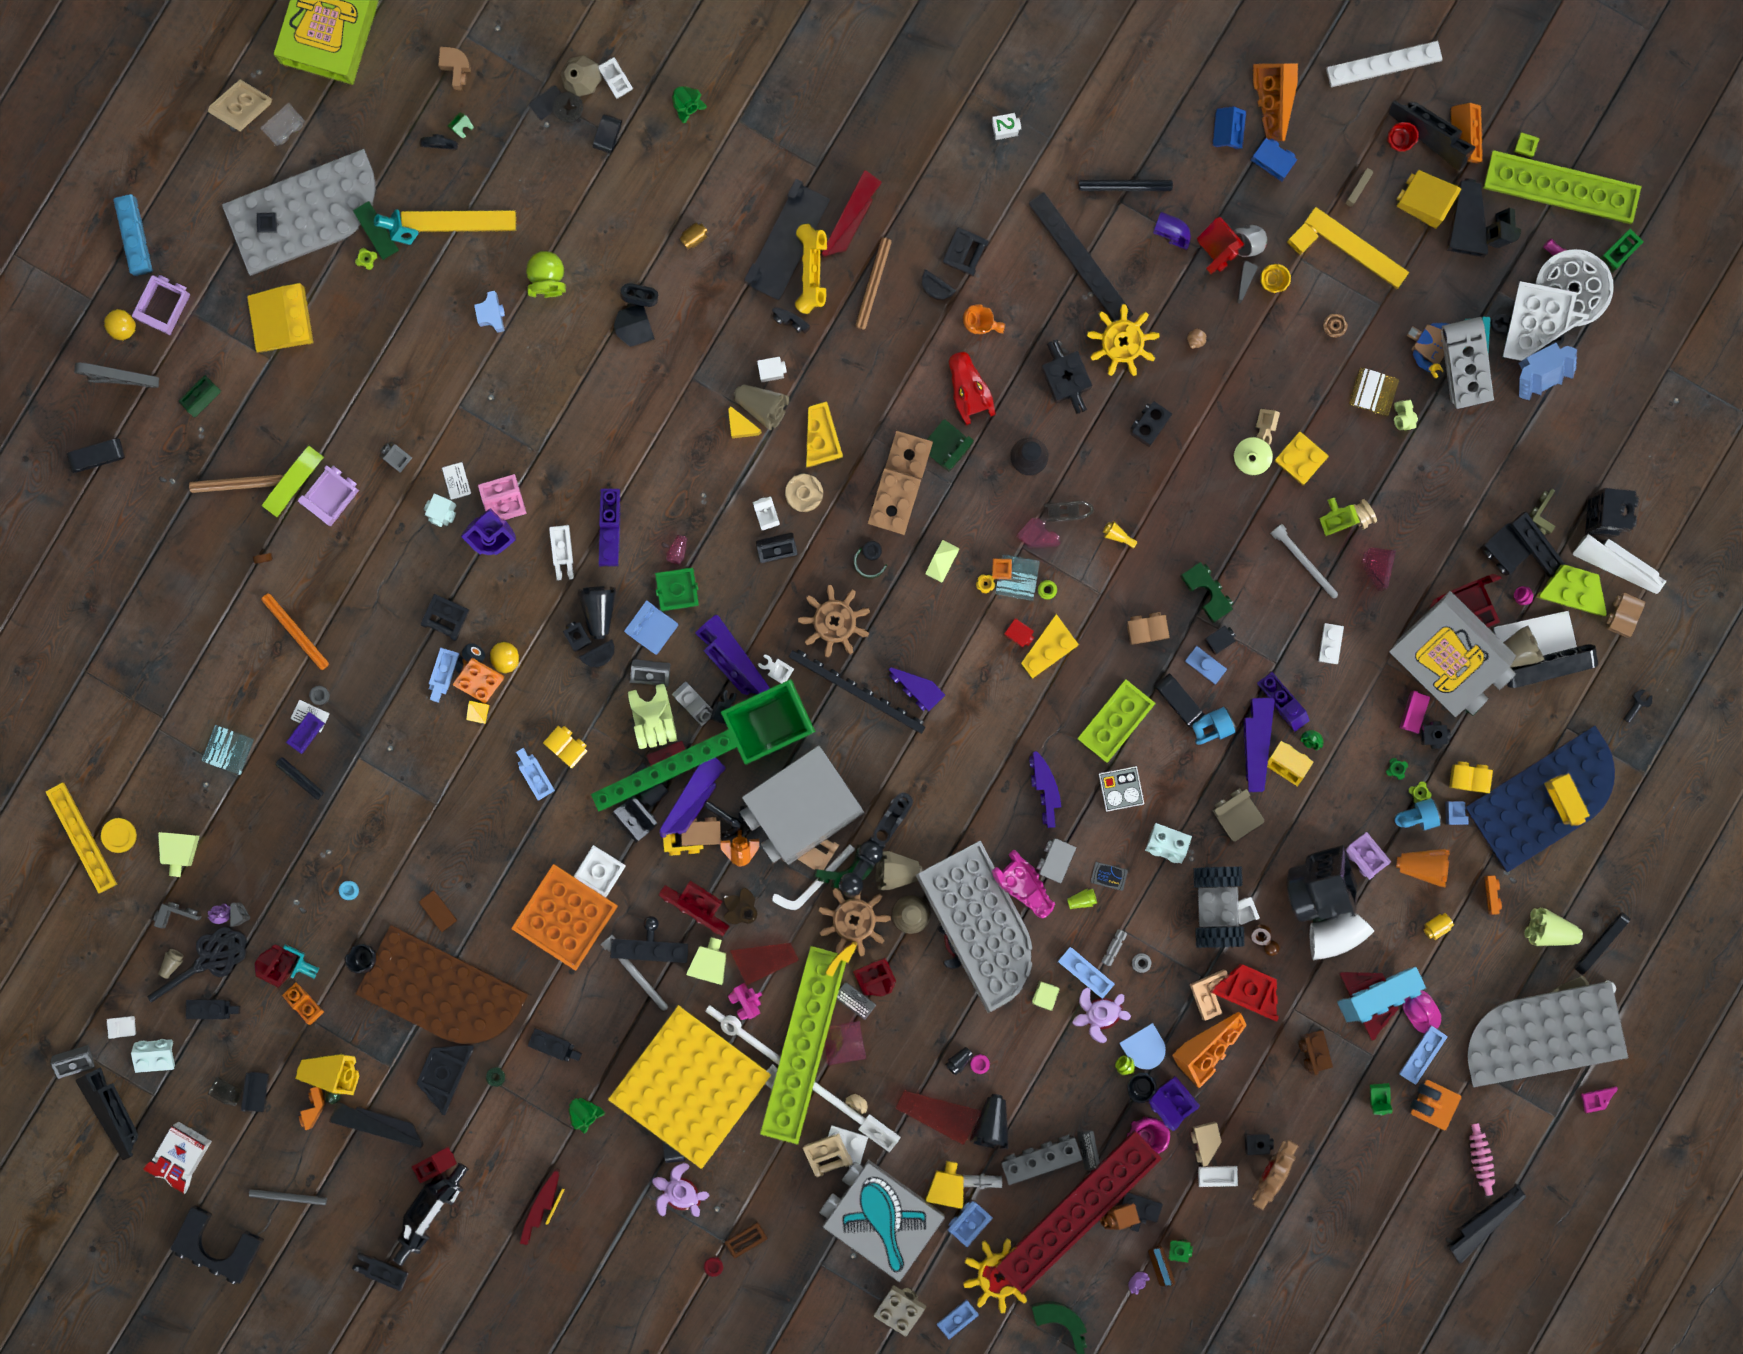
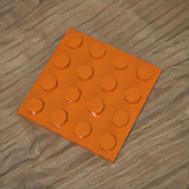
M553 864L511 929L576 971L618 905Z

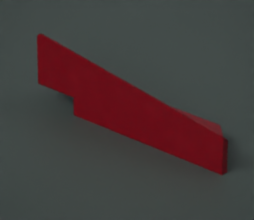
M864 170L827 242V250L822 251V257L825 258L831 254L844 252L850 245L873 202L871 197L882 183L868 171Z

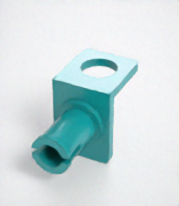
M395 209L390 217L377 214L374 218L375 226L389 229L391 240L410 245L419 234L418 230L402 226L399 210ZM404 233L411 234L409 238L401 237V235Z
M284 944V949L300 956L290 977L294 978L296 973L301 972L314 979L319 967L305 962L303 959L304 952Z

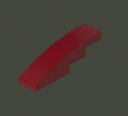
M559 1169L554 1171L536 1198L526 1220L520 1244H529L532 1228H539L541 1226L544 1209H552L560 1174Z

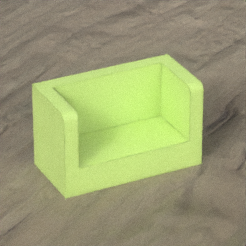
M1039 981L1032 1002L1037 1006L1052 1011L1060 988Z

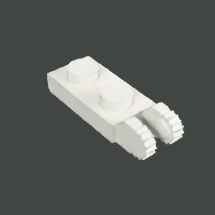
M569 525L550 527L553 564L556 569L557 581L562 580L560 565L567 564L569 579H574Z

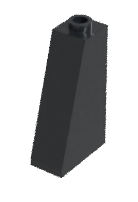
M1465 179L1458 185L1461 191L1455 201L1447 251L1485 257L1488 254L1481 184L1476 183L1474 179Z

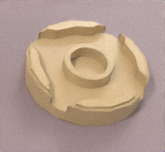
M799 474L788 482L785 496L788 504L793 509L799 512H809L820 505L823 498V488L816 477L809 474Z

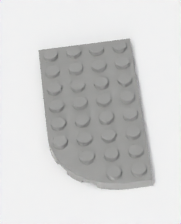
M362 149L222 204L249 275L252 276L339 242L352 235L361 225L352 210L368 201L373 206L376 191L375 178L366 152ZM276 212L277 233H257V213Z
M979 841L916 874V877L987 1013L1012 1000L1022 990L1032 967V944L1027 928L1009 894L996 882L992 874V870L995 867L982 842Z
M1611 981L1502 1003L1493 1008L1478 1022L1468 1047V1064L1473 1087L1628 1058Z

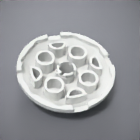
M1566 250L1554 255L1540 269L1536 285L1569 291L1568 288L1571 283L1577 284L1578 292L1573 312L1588 314L1589 317L1576 326L1586 325L1595 321L1607 309L1612 299L1613 279L1609 268L1601 259L1585 250Z

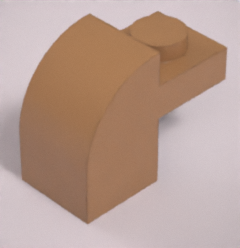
M440 47V69L453 71L452 86L454 90H462V86L466 85V73L464 72H471V65L467 57L456 48Z

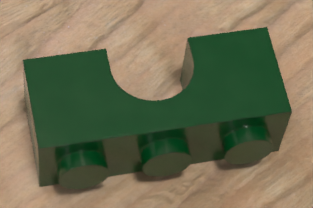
M1200 562L1180 577L1190 592L1199 587L1206 588L1209 591L1210 601L1202 609L1210 621L1214 623L1232 611V605L1234 604L1228 595H1223L1221 592L1223 588L1220 583L1212 579L1210 576L1212 572L1209 567Z

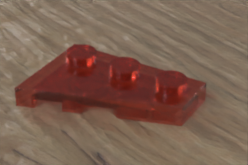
M791 943L730 950L746 985L799 960Z

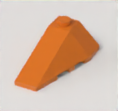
M1254 64L1253 84L1255 90L1258 91L1260 99L1258 100V105L1262 107V121L1266 138L1269 140L1285 141L1298 83V64Z
M1237 1012L1188 1040L1172 1055L1177 1066L1196 1087L1200 1088L1216 1071L1214 1067L1219 1059L1223 1060L1226 1054L1224 1053L1228 1046L1235 1043L1246 1027L1242 1014Z

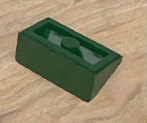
M204 375L178 402L187 412L196 417L221 393V390Z

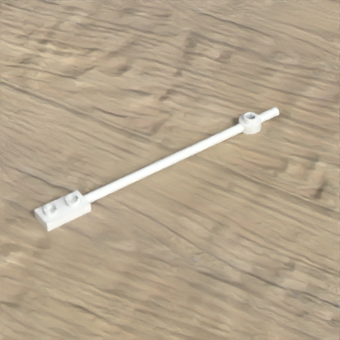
M709 1005L705 1012L721 1023V1029L726 1034H737L779 1065L781 1057L743 1030L737 1017L732 1015L725 1017ZM814 1082L812 1090L861 1124L858 1129L888 1152L897 1144L901 1137L870 1114L867 1118H864Z

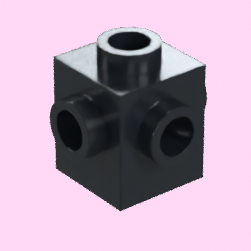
M1442 721L1430 722V725L1421 726V745H1431V749H1442V745H1446L1450 741V729H1447V725H1442Z

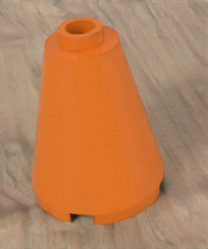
M1439 849L1402 853L1401 857H1397L1396 868H1400V873L1440 887H1446L1450 850Z

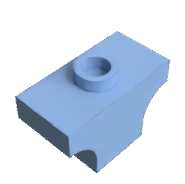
M495 291L487 292V299L483 303L474 305L478 324L480 326L491 325L497 333L505 331L502 316H505L503 305H499L498 296Z

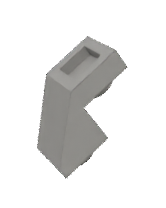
M686 681L672 694L701 726L711 718L713 709Z

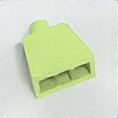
M159 832L161 864H170L169 876L181 877L182 866L192 865L199 836Z
M711 937L708 948L700 946L686 975L722 985L726 962V953L719 951L722 940Z

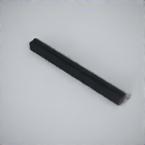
M1079 180L1078 188L1080 191H1172L1173 181Z

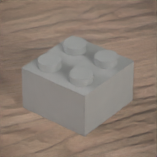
M1053 838L1052 841L1048 840L1044 849L1047 854L1044 859H1040L1036 868L1039 870L1038 874L1061 883L1076 847L1056 838Z

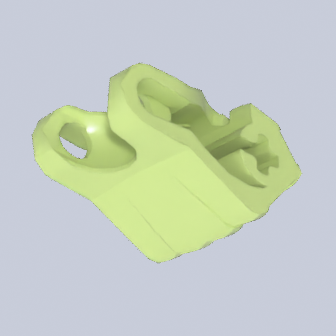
M664 684L656 685L657 693L649 702L639 698L636 690L628 692L639 749L646 748L647 744H649V747H656L658 741L659 745L667 744V739H669V742L677 740L671 706Z

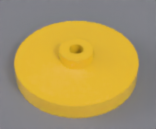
M122 818L108 821L101 831L103 845L109 851L115 853H122L131 849L137 837L133 824Z

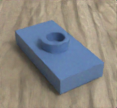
M966 1299L941 1319L937 1325L946 1337L950 1339L979 1316V1314Z

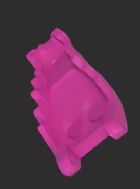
M1012 850L1009 854L1012 862L1002 871L997 867L992 870L996 882L1005 892L1029 907L1039 918L1047 917L1053 911L1055 902L1051 901L1045 893L1046 888L1043 886V882L1039 880V874L1035 871V868L1025 861L1016 850Z

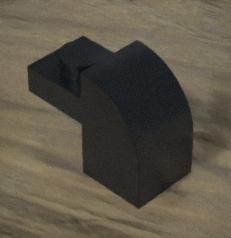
M1510 207L1496 213V223L1486 227L1487 245L1495 248L1517 241L1521 235V229L1516 227L1515 209Z

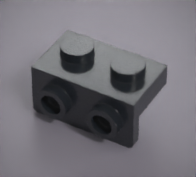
M635 796L630 797L612 813L636 843L658 825L655 817L646 811L641 800L635 798Z

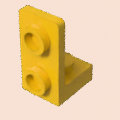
M675 833L666 835L663 838L664 852H669V856L681 855L680 851L688 850V854L700 853V849H704L703 845L673 848V844H676Z

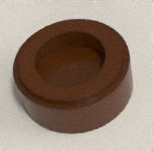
M272 553L253 556L255 564L273 560Z

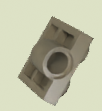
M893 1285L873 1316L906 1337L925 1310L926 1305L918 1301V1296L913 1290L909 1288L901 1290Z

